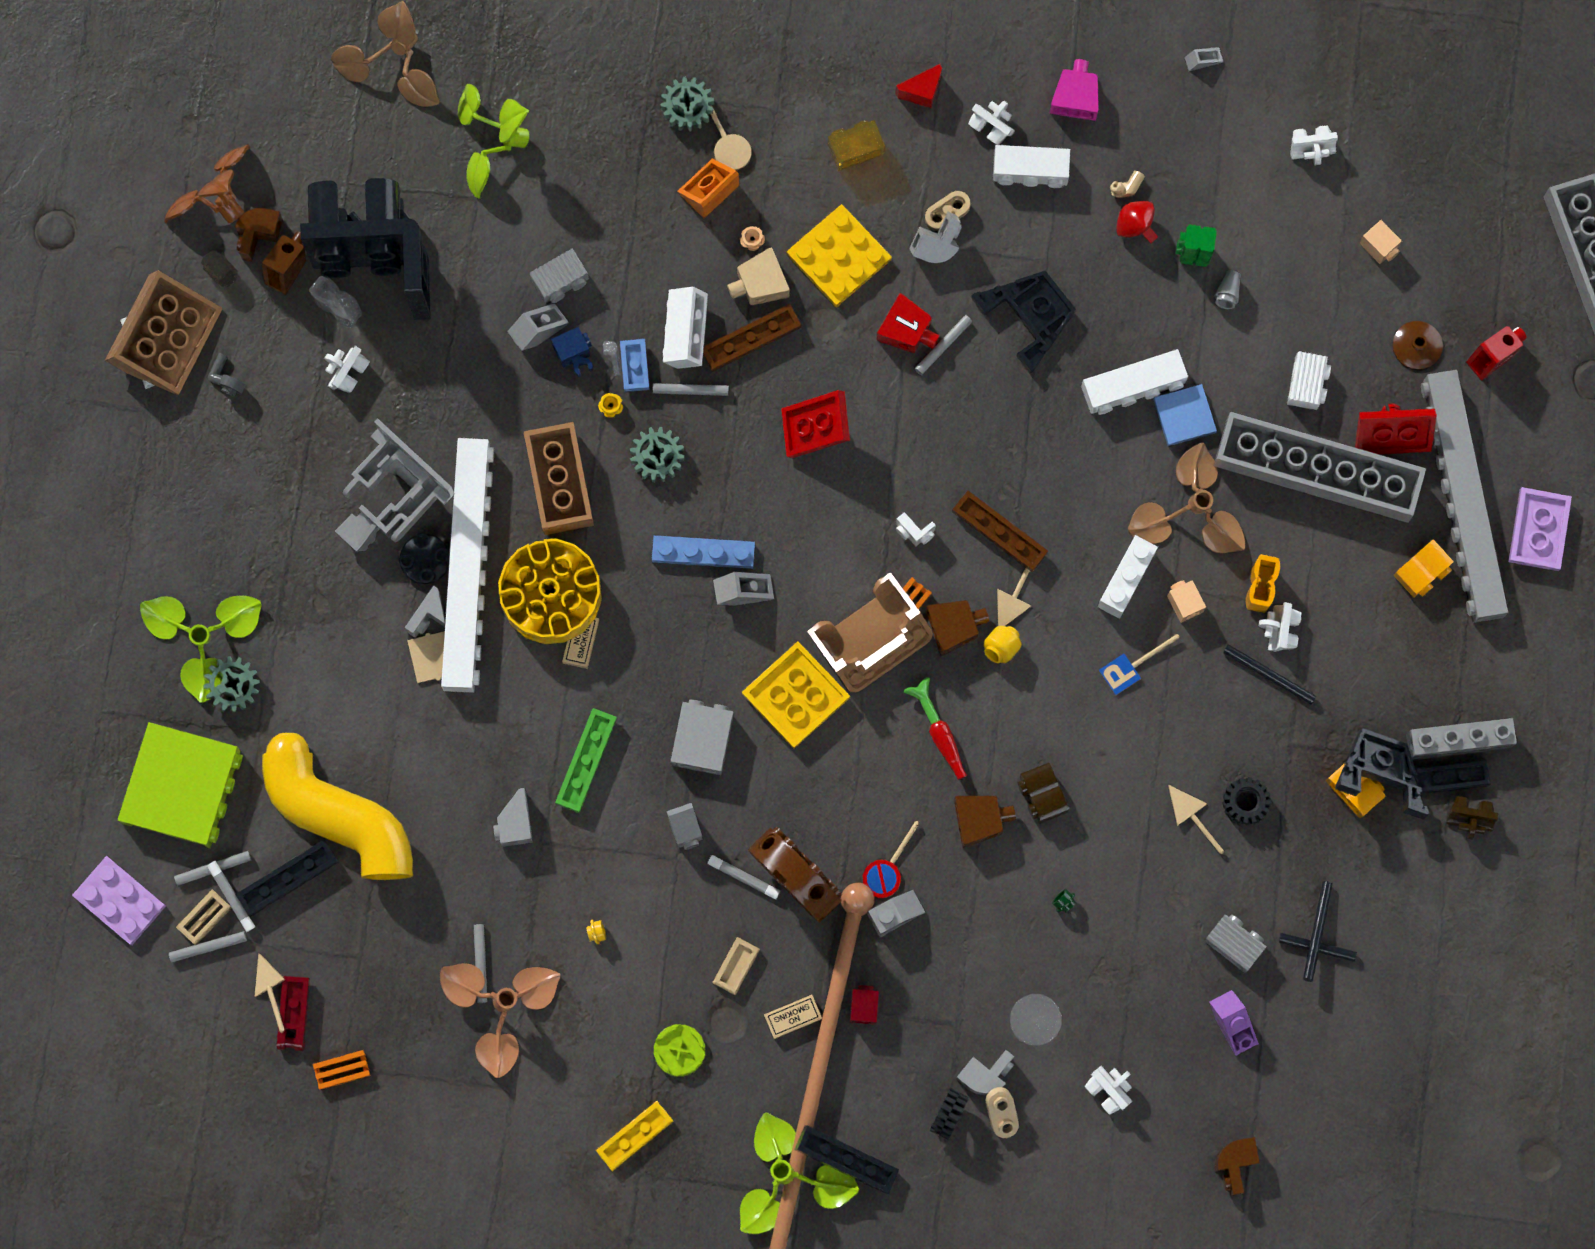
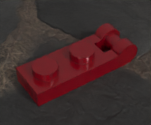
M283 976L285 980L282 981L280 1016L285 1031L281 1033L278 1028L277 1050L295 1048V1051H304L310 978ZM287 1030H296V1038L287 1037Z

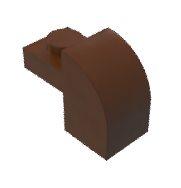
M255 208L245 212L238 219L235 228L238 235L242 236L238 238L237 251H239L242 260L253 261L258 239L278 242L283 221L280 211Z
M1255 1137L1233 1141L1223 1147L1217 1155L1215 1172L1226 1170V1175H1223L1225 1191H1230V1196L1244 1193L1239 1168L1260 1163Z

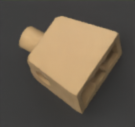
M772 247L737 267L739 280L727 285L732 299L746 294L750 305L790 297V289Z

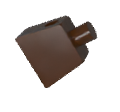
M296 232L292 239L287 236H281L262 262L264 284L285 295L290 290L306 262L301 232Z
M967 600L928 605L926 608L940 656L946 655L977 639L978 630L976 626L989 623L986 608L971 611Z
M955 796L954 798L962 848L1000 836L1003 833L1002 823L1016 821L1014 806L999 808L997 796Z

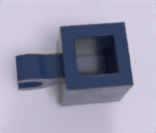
M579 327L551 339L553 348L563 368L573 364L577 377L581 376L579 370L581 365H586L590 372L593 371L592 362L586 358L590 356L589 347L592 346L587 333L582 334Z

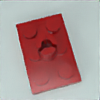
M836 390L781 408L786 457L795 458L850 441L845 391Z
M1388 404L1390 411L1384 406L1381 411L1359 412L1355 448L1375 454L1432 451L1437 418L1435 409L1401 410L1397 404Z

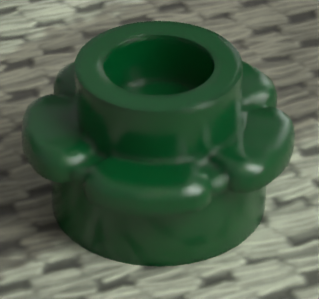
M1067 889L1061 891L1052 901V905L1056 907V912H1068L1076 903L1073 900L1075 893H1070Z

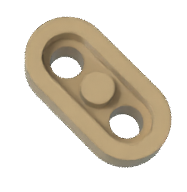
M954 191L929 207L925 214L927 227L933 231H939L947 212L956 214L959 219L965 216L970 209L968 195L962 191ZM960 203L962 207L955 209L953 204ZM938 216L942 221L936 223L933 221V218Z
M994 1088L986 1096L991 1126L998 1137L1009 1138L1019 1128L1014 1100L1006 1088ZM1005 1101L1002 1106H997L999 1102ZM1010 1124L1009 1127L1003 1129L1004 1125Z

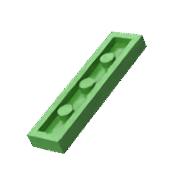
M594 708L592 709L556 799V805L580 813L616 723V716Z

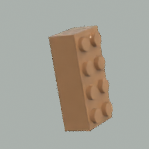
M574 422L524 431L544 535L594 526Z

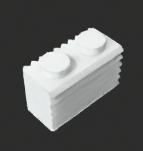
M1301 351L1297 353L1287 405L1317 410L1320 403H1325L1327 389L1323 388L1324 379H1329L1331 365H1327V356Z

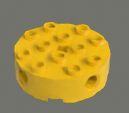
M556 538L536 541L517 549L504 564L498 582L500 604L510 625L526 639L542 644L565 643L582 634L595 620L602 601L600 578L590 557L575 544ZM552 588H554V594L550 593L549 595H546L545 590L550 591L552 590Z

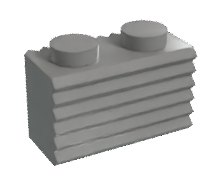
M573 248L529 273L531 281L545 303L560 301L564 298V293L572 288L574 291L581 289L586 285V280L589 279L586 269Z
M1225 914L1204 942L1237 966L1242 972L1246 973L1267 946L1263 944L1264 939L1254 931L1249 933L1242 928L1243 922L1234 915L1228 917Z

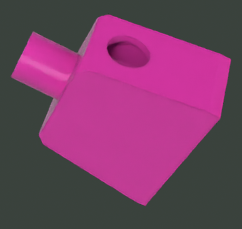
M1076 59L1073 70L1064 69L1062 71L1051 103L1050 114L1096 121L1098 114V76L1093 73H1087L1088 61Z

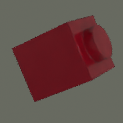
M858 985V989H853L850 1023L876 1025L879 991H873V986Z

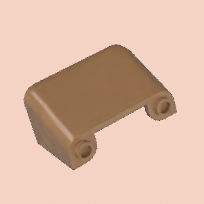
M891 573L880 578L875 583L873 593L876 598L842 622L834 626L830 621H820L807 631L850 692H858L925 646L933 636V632L921 612Z

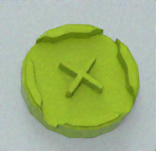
M674 1024L665 1028L657 1036L654 1044V1057L658 1066L665 1073L672 1076H687L694 1073L702 1065L705 1057V1044L702 1036L694 1028L687 1025Z

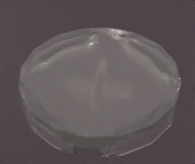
M1030 994L1022 997L1015 1003L1010 1013V1026L1013 1034L1019 1041L1030 1046H1041L1049 1043L1057 1036L1061 1028L1062 1016L1059 1008L1052 999L1042 994Z

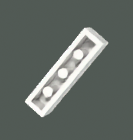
M1177 349L1084 379L1081 388L1091 414L1098 412L1101 415L1112 411V407L1121 404L1122 407L1130 406L1136 403V399L1139 398L1152 399L1159 396L1161 391L1167 389L1170 392L1179 390L1184 387L1183 384H1186L1188 375Z

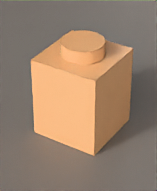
M1380 220L1363 235L1359 244L1381 264L1386 259L1391 261L1400 252L1398 247L1402 240Z
M1182 580L1171 586L1172 590L1169 591L1167 597L1180 623L1204 612L1206 606L1193 580L1187 583Z

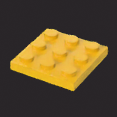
M842 204L786 251V255L836 308L892 260V256Z
M799 641L742 691V695L793 749L850 699V695Z

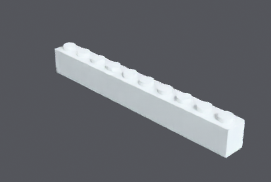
M458 438L441 683L443 691L474 693L475 685H479L480 670H476V660H481V645H477L478 635L483 633V620H479V610L484 611L485 596L481 595V586L486 585V570H482L483 561H487L488 546H484V536H489V521H485L486 511L490 512L491 496H487V487H492L493 474L488 472L489 462L493 463L494 447H490L488 439Z

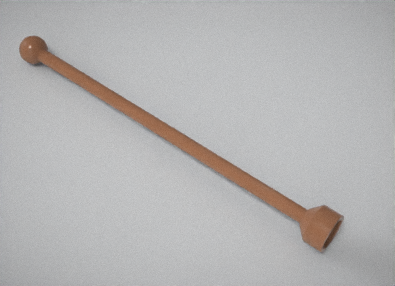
M863 883L848 885L843 890L841 896V905L847 913L789 1161L794 1171L803 1175L807 1156L794 1149L804 1126L814 1127L861 917L867 914L874 904L872 890ZM794 1178L792 1182L785 1184L783 1187L769 1249H786L801 1180Z

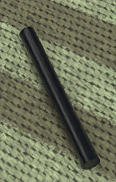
M1228 644L1225 648L1224 654L1312 705L1316 698L1312 693Z
M1328 881L1322 882L1303 980L1313 982L1333 885Z

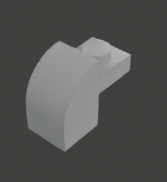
M947 212L938 234L919 227L909 248L912 255L930 263H941L952 258L959 249L956 241L953 240V238L958 237L961 230V221L958 216Z
M1005 1050L990 1070L973 1057L957 1076L956 1080L975 1094L987 1095L994 1088L1004 1087L1006 1083L998 1076L1000 1074L1003 1077L1007 1075L1014 1066L1010 1062L1014 1056Z

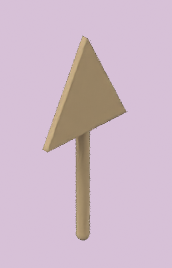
M1025 568L1012 596L997 589L998 626H1006L1031 607V605L1017 599L1030 571Z
M1168 785L1177 826L1191 817L1216 850L1223 854L1224 850L1195 815L1207 803Z
M259 954L255 997L266 991L268 992L279 1031L283 1033L285 1029L272 987L285 979Z

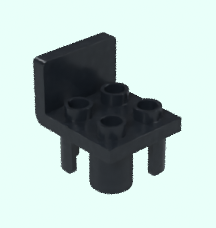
M371 178L365 182L366 220L348 221L346 209L338 208V187L336 182L328 180L309 184L307 187L308 223H300L301 241L313 269H321V275L327 278L350 276L351 267H371V273L374 275L392 276L401 272V265H404L405 294L414 320L431 319L429 256L427 249L422 244V233L418 223L410 219L404 212V199L400 198L399 183L385 178Z

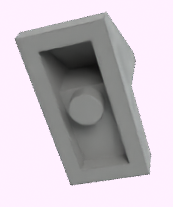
M435 586L432 587L405 626L407 633L415 638L419 633L423 634L430 624L429 618L445 627L446 620L438 588Z

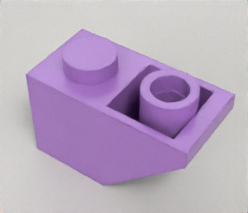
M1232 990L1209 1002L1215 1019L1235 1055L1259 1044L1247 1010Z

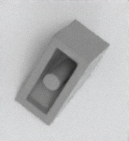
M554 303L523 313L507 332L513 338L515 344L523 351L538 346L564 328L569 322Z
M733 572L713 580L717 605L736 606L774 599L770 574Z
M520 788L497 817L498 825L493 826L495 840H500L502 847L533 842L527 796L524 788Z
M692 803L667 811L668 820L678 848L684 846V849L687 850L698 846V841L703 839Z
M911 890L869 910L868 917L879 937H882L921 916L925 911L914 891Z

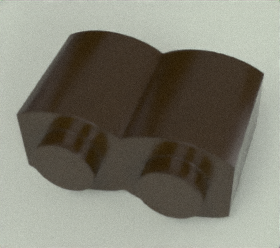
M1050 763L1020 774L1021 781L1017 782L1021 794L1023 796L1027 795L1031 804L1027 805L1033 820L1037 818L1039 824L1068 813V804Z

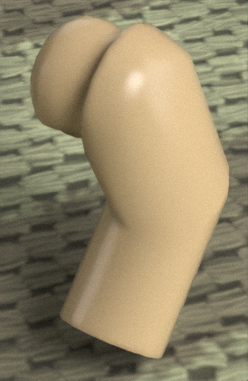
M1134 171L1128 182L1118 183V181H1114L1110 186L1112 195L1116 198L1133 196L1145 176L1139 171Z

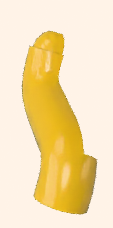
M280 733L271 739L267 745L266 753L262 755L264 784L272 804L285 819L304 830L357 851L361 857V877L364 879L396 880L413 877V858L410 842L402 824L390 811L371 800L317 779L313 773L312 753L309 752L305 739L299 734Z

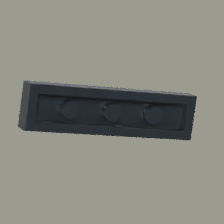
M324 839L236 893V896L248 916L251 917L339 862Z
M808 1125L804 1126L794 1149L885 1194L890 1193L899 1169Z

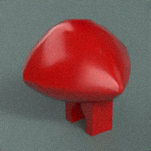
M1137 201L1123 206L1117 219V235L1120 237H1135L1142 234L1150 243L1156 240L1158 236L1150 228L1155 214L1154 204L1149 201Z

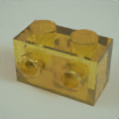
M875 120L858 122L853 128L848 130L838 129L832 132L831 136H828V147L838 171L885 154V145Z

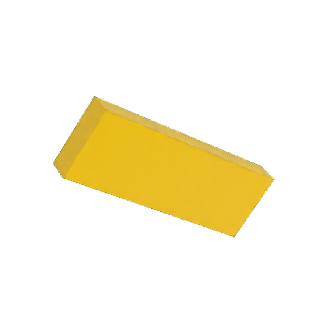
M656 1101L599 1147L596 1152L613 1172L674 1121L659 1102Z

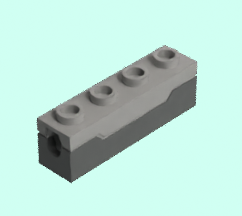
M1513 718L1412 729L1406 734L1412 760L1511 749L1517 744Z

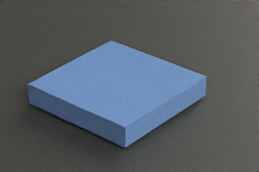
M1202 384L1154 397L1153 401L1168 446L1217 432Z

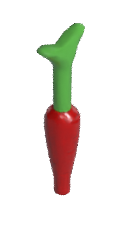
M926 677L918 687L906 688L904 693L915 697L921 702L931 723L929 730L931 738L954 771L957 779L961 780L967 775L962 766L951 729L946 722L939 719L929 698L930 678Z

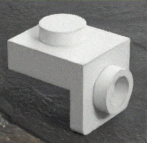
M905 512L896 520V525L898 526L896 530L899 535L905 540L909 538L915 546L921 542L926 544L935 536L933 532L936 525L933 522L928 524L923 530H920Z

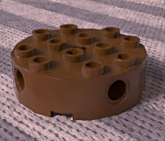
M777 826L773 830L769 828L748 849L764 869L818 923L842 901L840 899L842 894L839 889L825 877L824 873L804 853H801L796 844Z

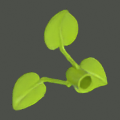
M466 84L458 105L459 121L463 125H469L474 117L479 121L500 128L499 140L504 144V146L483 150L481 154L475 152L469 160L466 174L468 186L476 198H480L490 173V162L487 155L504 150L510 151L511 146L525 148L527 146L529 131L526 128L519 127L529 110L521 106L516 100L507 99L500 111V123L482 117L476 112L480 106L479 92L474 85Z
M165 596L143 601L140 603V612L148 630L160 639H172L176 635L178 628L189 633L190 641L198 646L200 659L192 658L183 665L180 675L181 681L188 692L199 702L204 703L209 700L206 699V695L210 692V690L203 689V685L209 683V681L204 679L205 674L212 675L209 670L211 665L216 668L218 667L217 658L205 659L203 646L209 643L211 632L225 626L226 632L232 637L242 638L250 635L258 624L262 603L249 596L229 597L223 600L216 609V616L221 623L208 628L200 624L192 628L180 624L185 619V609L182 603L173 597ZM219 673L215 677L214 687L221 683L222 679Z
M764 1113L755 1131L754 1147L756 1153L763 1161L770 1162L778 1158L772 1164L770 1170L772 1177L775 1179L773 1181V1192L770 1196L767 1191L756 1189L745 1195L740 1206V1230L747 1234H761L774 1229L780 1202L775 1200L778 1185L789 1184L794 1178L811 1185H816L813 1190L814 1198L820 1206L828 1209L839 1208L858 1194V1184L854 1178L827 1165L821 1166L817 1170V1181L795 1172L793 1167L783 1160L782 1155H789L792 1152L796 1135L794 1128L786 1121L769 1113Z

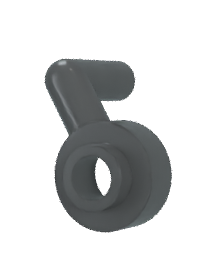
M219 353L208 375V380L222 386L221 391L230 396L242 395L246 386L243 382L228 375H220L228 357Z

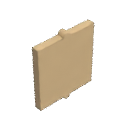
M445 631L432 635L426 633L423 637L407 640L417 683L434 679L437 681L441 680Z

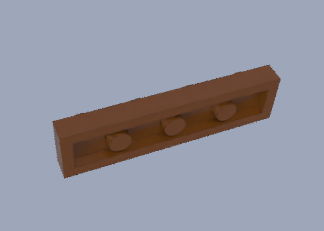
M788 304L703 347V355L710 369L714 372L800 329L801 323L791 305Z
M967 491L952 509L955 515L1031 572L1036 569L1048 554L1047 549L970 491Z

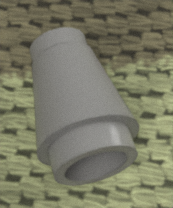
M1233 270L1226 272L1214 295L1217 306L1223 309H1233L1238 304L1241 276L1238 272Z

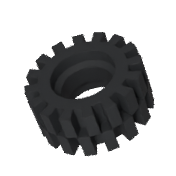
M1243 777L1231 783L1227 788L1222 804L1225 807V814L1230 816L1229 819L1232 822L1236 821L1238 825L1245 824V826H1250L1253 823H1258L1268 813L1269 806L1271 805L1270 792H1267L1266 785L1260 784V780L1256 779L1255 781L1252 780V777L1247 779ZM1243 792L1253 794L1257 802L1256 807L1251 811L1242 810L1237 804L1239 794Z
M950 1088L930 1131L949 1140L969 1097Z

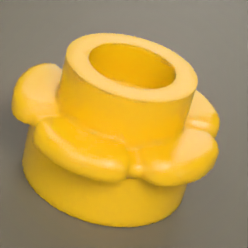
M607 393L601 397L598 408L606 417H614L623 410L622 399L617 394Z
M591 920V926L586 927L590 942L595 941L596 944H600L601 941L606 940L602 920L596 922Z

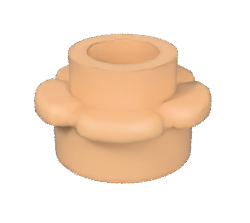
M748 227L741 233L740 243L750 251H755L764 244L765 237L757 227Z

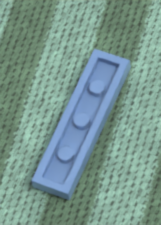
M654 536L652 562L753 569L755 542Z

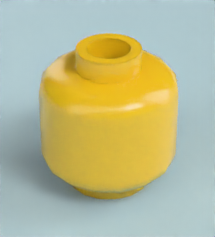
M997 626L984 640V653L994 663L1009 662L1021 648L1018 631L1011 626Z

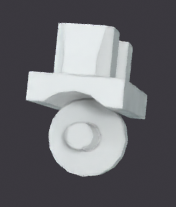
M991 101L988 108L994 111L993 115L980 105L975 104L972 108L974 114L968 124L981 132L987 122L991 123L994 128L987 138L995 144L999 145L1007 136L1011 137L1015 130L999 120L1002 117L1009 121L1012 117L1010 113L1005 111L1008 107L1007 102L1003 101L998 106Z
M1328 126L1318 127L1315 130V135L1307 136L1304 129L1294 130L1290 153L1291 158L1313 159L1314 165H1321V157H1329V154H1336L1337 133H1331Z
M357 346L351 348L343 362L341 358L345 353L339 349L334 356L326 354L324 359L329 365L325 371L332 374L335 368H338L328 387L333 390L339 388L347 393L352 392L358 381L347 375L348 371L352 367L362 374L370 363L369 360L360 354V348Z
M1285 602L1283 605H1275L1273 612L1267 613V620H1259V627L1265 629V637L1269 638V651L1276 652L1283 649L1297 648L1298 636L1289 633V626H1298L1301 622L1302 613L1292 609L1291 603Z
M1100 1066L1091 1074L1093 1077L1085 1085L1086 1089L1093 1096L1102 1089L1110 1095L1101 1104L1109 1115L1120 1108L1123 1110L1132 1102L1125 1093L1132 1088L1125 1080L1130 1076L1128 1071L1121 1076L1114 1068L1108 1074Z

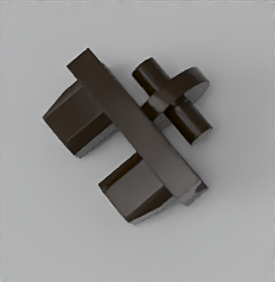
M1457 796L1447 816L1446 824L1456 825L1458 830L1467 831V839L1473 840L1475 833L1484 834L1485 831H1493L1495 822L1498 821V813L1494 812L1493 802L1481 801L1477 809L1469 808V799Z

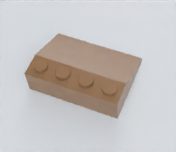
M157 270L149 274L105 361L127 374L179 395L223 308Z

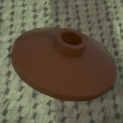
M1412 321L1401 326L1394 335L1392 343L1393 352L1397 360L1402 365L1414 370H1422L1434 365L1440 358L1443 350V342L1439 332L1432 325L1423 321ZM1415 340H1422L1423 346H1417Z

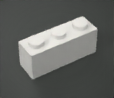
M995 145L993 181L1001 185L1023 183V185L1034 187L1038 184H1048L1051 188L1067 186L1070 149Z
M695 287L669 290L663 349L664 363L677 369L702 366L707 293Z
M1135 535L1105 590L1098 608L1119 619L1121 618L1155 555L1157 546Z

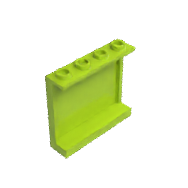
M148 722L118 821L123 825L130 827L133 825L211 848L212 843H216L220 829L217 828L219 819H223L226 814L227 804L225 800L227 794H231L234 788L235 779H232L235 769L238 770L241 766L243 755L240 754L241 750L234 745Z

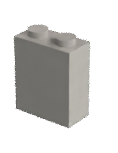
M689 700V703L683 702L670 761L671 766L722 775L733 721V711H729L727 706L715 704L714 708L704 706V702L698 700Z

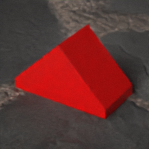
M938 64L896 85L895 94L897 98L931 108L941 79V65Z

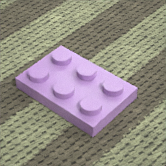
M1523 487L1520 489L1509 562L1554 571L1561 569L1572 496Z
M107 856L72 895L131 946L166 907Z

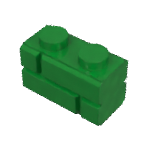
M1189 224L1185 232H1180L1175 253L1180 255V263L1189 265L1195 263L1196 266L1207 267L1215 249L1216 229L1211 227H1203L1201 229V226Z

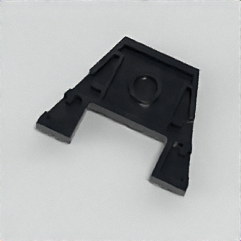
M1046 270L1017 279L1015 282L1003 286H995L993 289L984 292H976L971 296V299L984 315L1006 301L1036 338L1035 341L1017 353V357L1030 373L1035 370L1076 311V308Z
M1362 728L1357 733L1335 790L1357 796L1361 792V776L1401 789L1403 791V813L1420 819H1424L1429 815L1428 808L1423 806L1420 794L1423 793L1422 789L1417 786L1414 778L1416 770L1408 744Z

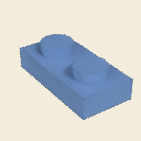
M645 339L620 341L624 392L649 390Z

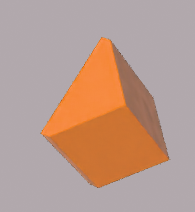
M712 158L677 192L694 210L705 218L739 186V173Z

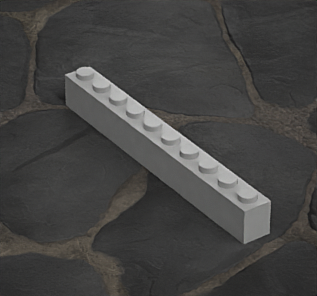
M1457 370L1427 374L1423 383H1421V392L1423 398H1427L1428 407L1426 409H1435L1437 414L1433 446H1437L1436 464L1438 470H1442L1443 479H1441L1442 492L1447 494L1448 503L1446 504L1447 516L1452 518L1454 528H1451V536L1453 542H1457L1459 552L1456 553V560L1458 566L1462 567L1464 574L1461 577L1463 591H1467L1469 601L1466 602L1467 612L1469 616H1472L1474 623L1504 618L1508 613L1458 372Z

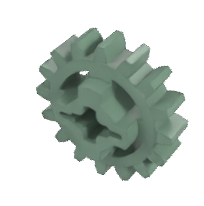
M683 77L682 83H679L676 79L673 80L674 87L672 88L667 85V94L661 95L663 103L660 105L661 110L665 111L663 113L664 119L671 118L670 126L672 127L677 123L680 131H682L684 126H687L688 130L692 131V125H696L700 129L702 120L707 123L709 122L707 114H713V107L711 106L714 105V98L710 97L711 89L704 90L705 83L701 82L697 85L696 78L694 77L691 82H687L686 77ZM685 97H688L690 103L689 111L685 107Z
M652 427L649 428L648 435L641 431V440H633L636 448H630V454L635 455L630 458L631 464H637L634 468L635 472L643 471L642 478L645 480L649 475L654 483L657 477H660L662 482H665V475L667 474L672 478L675 477L673 470L680 471L681 465L678 462H682L685 459L684 455L679 454L684 451V446H677L680 438L677 436L672 439V431L669 430L664 434L662 427H659L658 432H654ZM658 440L666 441V442L669 443V444L664 445L663 443L659 442ZM649 442L650 444L647 447V449L643 450L641 453V450L644 447V445ZM654 446H656L657 451L661 454L660 463H658V459L654 455ZM674 457L670 465L665 468L666 462ZM645 465H651L655 467L656 470L650 469Z
M228 656L226 663L218 659L217 668L212 665L209 667L212 675L205 674L204 679L209 681V683L203 685V689L210 690L206 695V699L214 698L213 707L221 704V711L224 712L227 707H230L232 713H235L237 706L242 710L246 708L245 701L250 704L253 703L254 699L250 695L258 694L259 691L254 686L258 685L260 680L253 679V676L257 673L256 670H248L251 663L248 662L243 666L240 657L236 662H232L231 656ZM230 668L238 669L243 673H233L231 672ZM219 673L222 679L221 683L214 687L215 677ZM228 679H230L231 682H237L235 690H233L231 687L226 688L225 685L227 684ZM248 682V691L243 696L242 685ZM220 696H230L233 701L224 700Z

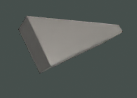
M1219 47L1194 49L1185 57L1189 71L1223 62Z

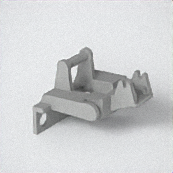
M378 418L374 421L377 430L371 435V438L379 445L351 474L354 479L347 485L342 494L345 497L351 496L361 484L371 492L389 472L401 477L412 489L396 506L390 503L377 518L361 505L359 507L361 513L357 517L351 514L335 530L356 552L366 551L368 545L374 543L378 530L383 532L388 538L391 537V540L394 542L399 541L437 499L445 505L455 494L452 487Z

